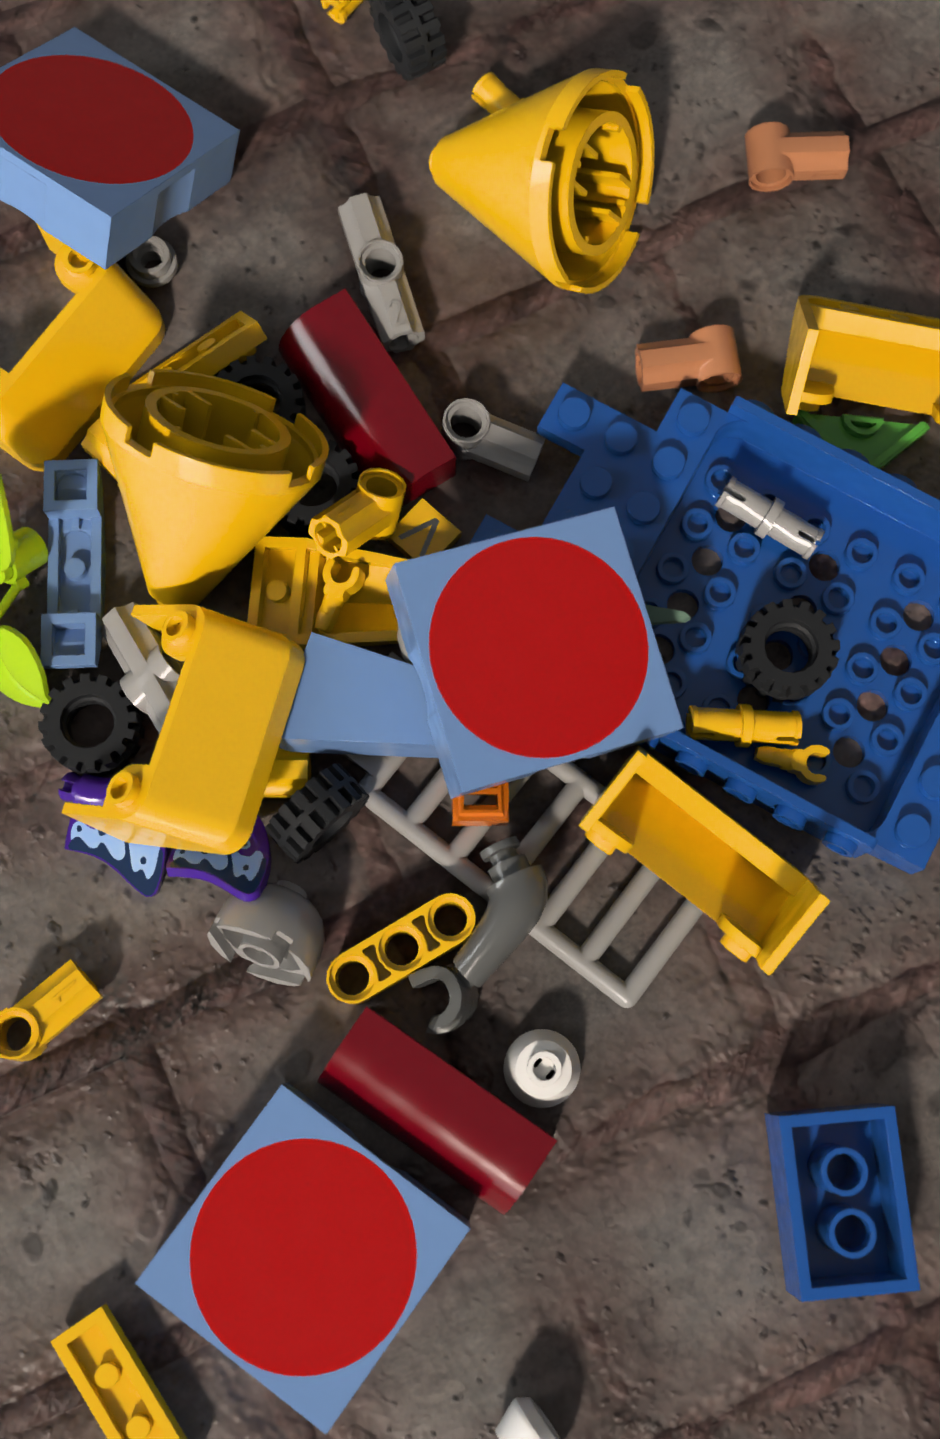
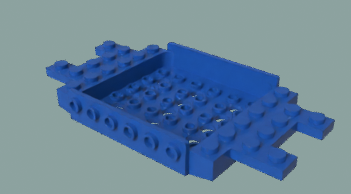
M563 382L539 422L537 434L580 456V459L542 525L615 507L645 605L668 608V599L673 594L680 592L691 595L697 603L696 615L686 623L652 625L655 637L666 639L673 649L672 659L664 664L684 728L664 737L637 745L647 750H656L669 757L684 771L698 777L704 776L722 786L723 790L732 797L763 808L772 813V816L780 823L795 830H803L822 840L824 846L842 856L857 858L868 853L909 874L924 870L940 838V498L937 499L917 489L916 484L903 475L896 473L888 474L869 464L868 459L855 450L840 449L828 443L813 428L803 424L794 425L774 415L773 410L768 405L758 400H745L742 397L736 396L727 412L680 388L660 426L655 431ZM732 476L772 501L775 497L785 502V509L817 528L825 530L821 541H816L815 545L817 547L807 560L768 535L764 539L755 535V528L746 522L743 528L735 532L725 531L718 525L716 511L719 508L714 505L719 496L724 492L723 489ZM486 514L469 544L518 531ZM700 549L713 550L720 557L721 569L714 575H702L694 569L692 555ZM817 554H825L833 558L838 568L836 577L829 581H821L815 578L809 570L810 558ZM803 598L811 603L814 613L821 609L826 614L823 621L827 625L833 622L837 630L833 634L834 640H840V650L836 653L839 661L837 667L832 671L831 677L822 687L810 696H806L796 702H790V700H784L782 703L772 702V697L766 695L767 711L791 712L794 710L800 712L802 717L801 739H798L799 744L797 746L751 743L748 748H739L734 745V742L694 740L686 735V714L690 705L735 709L738 705V694L747 686L742 680L745 677L743 671H738L735 662L738 660V654H735V647L744 626L757 611H760L771 602L779 604L783 599ZM918 603L929 610L931 625L928 629L916 631L905 623L903 611L908 604ZM778 631L768 637L766 644L778 642L786 646L790 652L791 662L782 671L795 672L805 667L808 661V651L806 645L798 636L791 632ZM898 648L906 654L909 666L905 674L893 676L882 668L880 656L884 649ZM871 692L883 699L886 711L881 720L868 721L859 714L857 700L861 694ZM850 738L860 745L862 759L856 767H844L835 760L833 747L837 740ZM811 745H822L830 750V754L824 758L809 756L807 759V767L812 773L826 776V780L818 785H807L802 783L795 774L788 773L787 770L767 766L754 760L755 749L762 746L780 749H805Z

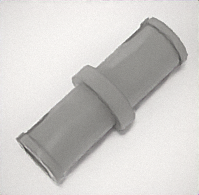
M733 476L714 505L754 527V534L764 539L768 535L800 554L806 560L816 549V541H821L825 532L822 528H817L785 509L784 501L777 497L772 501L739 482Z

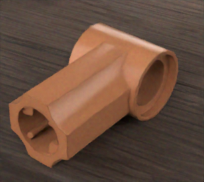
M766 122L752 127L745 134L749 186L753 190L759 192L777 191L790 185L792 181L844 179L848 171L850 143L849 135H845L844 131L790 133L788 126L783 123Z
M724 324L711 325L696 330L689 338L636 344L635 372L637 384L641 392L697 386L699 391L710 393L725 391L740 384L743 379L734 328Z

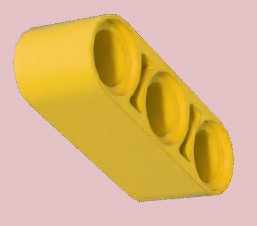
M446 893L437 896L343 952L331 962L327 970L326 982L329 991L336 999L344 1003L354 1005L365 1003L406 979L409 975L461 946L467 941L475 928L476 914L472 904L465 897L458 894ZM446 906H455L461 909L467 920L464 930L454 936H446L440 933L434 924L437 912ZM400 934L413 937L418 944L416 958L406 965L392 963L386 954L389 941L394 936ZM351 963L364 965L369 973L367 987L356 995L344 993L338 983L341 970Z

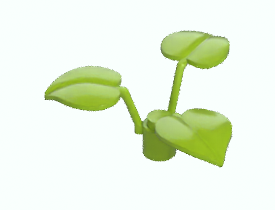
M0 473V584H11L10 589L0 601L1 620L20 591L30 585L26 575L46 564L49 554L44 540L32 528L24 526L13 532L2 474ZM1 625L0 691L21 704L41 708L43 703L49 704L52 699L48 695L50 692L42 662L32 643L25 635L11 626Z

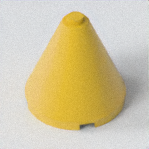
M590 68L442 137L430 154L429 168L436 185L552 284L563 290L590 294L607 287L620 274L639 239V233L629 231L636 204L649 205L655 157L651 113L641 87L627 85L623 80H626L627 73L621 70Z
M150 369L147 383L129 385L131 375L124 373L113 378L107 384L100 411V420L149 594L156 600L158 605H198L320 480L329 453L328 442L321 430L302 413L296 415L293 424L273 412L276 398L248 386L215 376L170 369Z

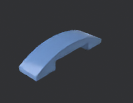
M98 459L44 461L43 511L48 517L49 557L47 614H41L40 660L44 669L98 667L101 652V629L104 623L102 618L105 611L106 585L105 517L100 462Z

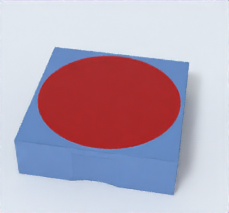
M73 27L0 67V201L20 210L33 219L44 231L106 270L150 239L156 230L167 220L191 210L231 181L240 130L76 27Z
M615 507L394 563L385 582L408 658L414 665L424 689L427 705V722L450 799L528 777L540 770L577 759H589L661 738L684 728Z
M288 1082L281 1084L135 1284L319 1430L327 1434L471 1229L470 1221L407 1172L384 1162L367 1149L352 1130Z

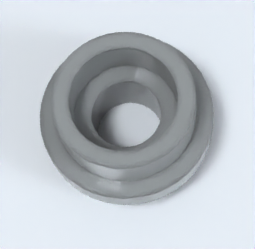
M152 236L126 255V268L130 277L137 284L148 288H155L165 285L175 276L178 268V259L175 250L167 241ZM151 260L161 262L154 268H145V265Z

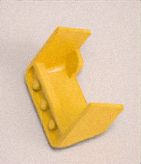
M37 224L49 250L56 254L54 267L60 282L75 295L9 373L0 367V448L26 467L34 471L44 472V461L65 460L87 434V429L100 418L107 384L113 378L124 373L130 374L132 379L164 339L165 324L156 305L117 263H114L105 270L44 231Z
M798 296L792 319L781 386L786 414L797 416L798 409L818 411L820 405L831 404L833 397L931 415L934 421L940 425V319L820 296Z
M134 605L131 615L162 634L161 644L164 652L178 661H184L150 764H132L114 775L108 784L103 806L65 802L61 813L126 843L221 855L233 854L246 844L252 834L305 663L304 652L298 644L282 634L198 605Z
M639 745L590 807L579 824L586 831L585 837L603 852L611 856L617 848L625 854L629 853L713 919L725 933L719 940L725 948L745 963L752 956L755 957L760 969L769 976L830 902L829 898L804 873Z

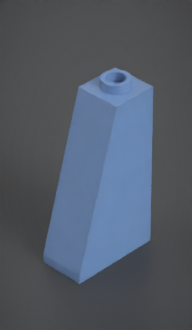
M311 632L304 650V668L279 745L281 749L304 753L438 758L427 722V705L424 689L414 665Z

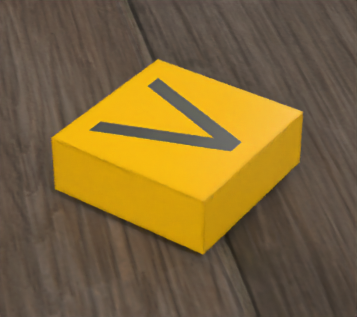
M422 498L399 521L396 532L387 541L406 558L413 559L451 549L461 538V531Z

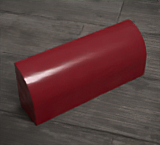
M346 288L313 306L290 325L280 340L279 353L291 372L297 376L302 389L342 450L346 449L351 454L353 463L356 462L359 474L370 468H383L397 473L406 483L402 507L456 476L455 454Z
M367 1006L343 1039L317 1083L502 1215L506 1214L515 1204L557 1142L553 1136Z

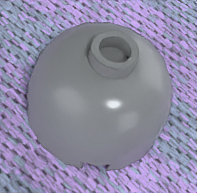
M280 880L276 884L267 883L260 897L251 902L242 901L231 894L218 912L207 933V937L214 949L228 961L232 962L237 953L242 958L253 962V964L249 965L246 972L276 984L300 986L305 977L308 982L311 980L317 968L325 945V932L322 918L317 909L306 899L307 893L300 886L292 882Z

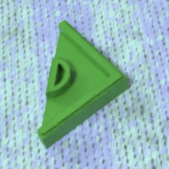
M804 410L799 411L792 420L794 425L803 424L813 428L820 434L823 440L840 449H852L861 453L868 459L869 464L881 470L923 437L931 428L924 421L919 424L889 422L884 421V418L860 415L842 414L841 417L816 415Z

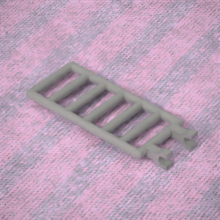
M393 652L388 655L390 658L403 661ZM340 754L366 773L359 782V785L370 796L365 804L368 809L485 901H489L486 890L494 883L487 873L467 857L491 826H463L452 842L448 844L424 825L429 816L448 794L441 768L410 807L405 810L383 793L381 789L407 757ZM572 761L547 768L566 785L524 837L520 846L516 848L518 855H526L530 866L584 797L591 804H594L606 788ZM530 776L508 782L509 803ZM488 795L481 805H496L495 795ZM590 842L547 898V904L540 920L529 935L619 1006L631 1008L638 1002L704 912L686 899L627 979L623 981L598 960L660 878L642 865L580 947L554 927V925L608 856V854Z

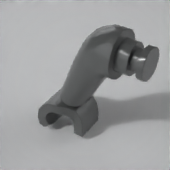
M517 836L500 840L480 852L483 862L491 861L493 867L488 872L494 884L486 890L489 897L486 911L465 944L453 958L455 965L453 967L431 966L408 976L413 988L426 987L441 980L445 983L450 998L446 1010L441 1014L431 1015L426 1033L438 1035L452 1032L473 1016L478 1005L479 993L477 987H481L510 957L540 920L547 904L548 880L541 864L530 866L525 854H517L516 848L520 846Z

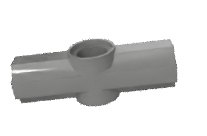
M366 192L349 197L345 204L338 207V215L358 273L360 292L367 301L378 338L386 351L397 354L411 350L416 344L425 340V332L404 272L403 255L395 244L380 196H371ZM380 269L391 272L390 275L381 278L371 275L372 272Z
M131 602L125 606L114 607L102 618L104 623L101 633L125 673L120 679L123 692L134 706L149 715L160 734L184 661H178L164 652L161 644V634L131 615L134 605H140Z

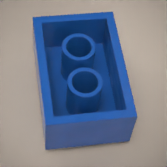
M869 1103L764 1113L786 1291L801 1302L920 1291L895 1106Z

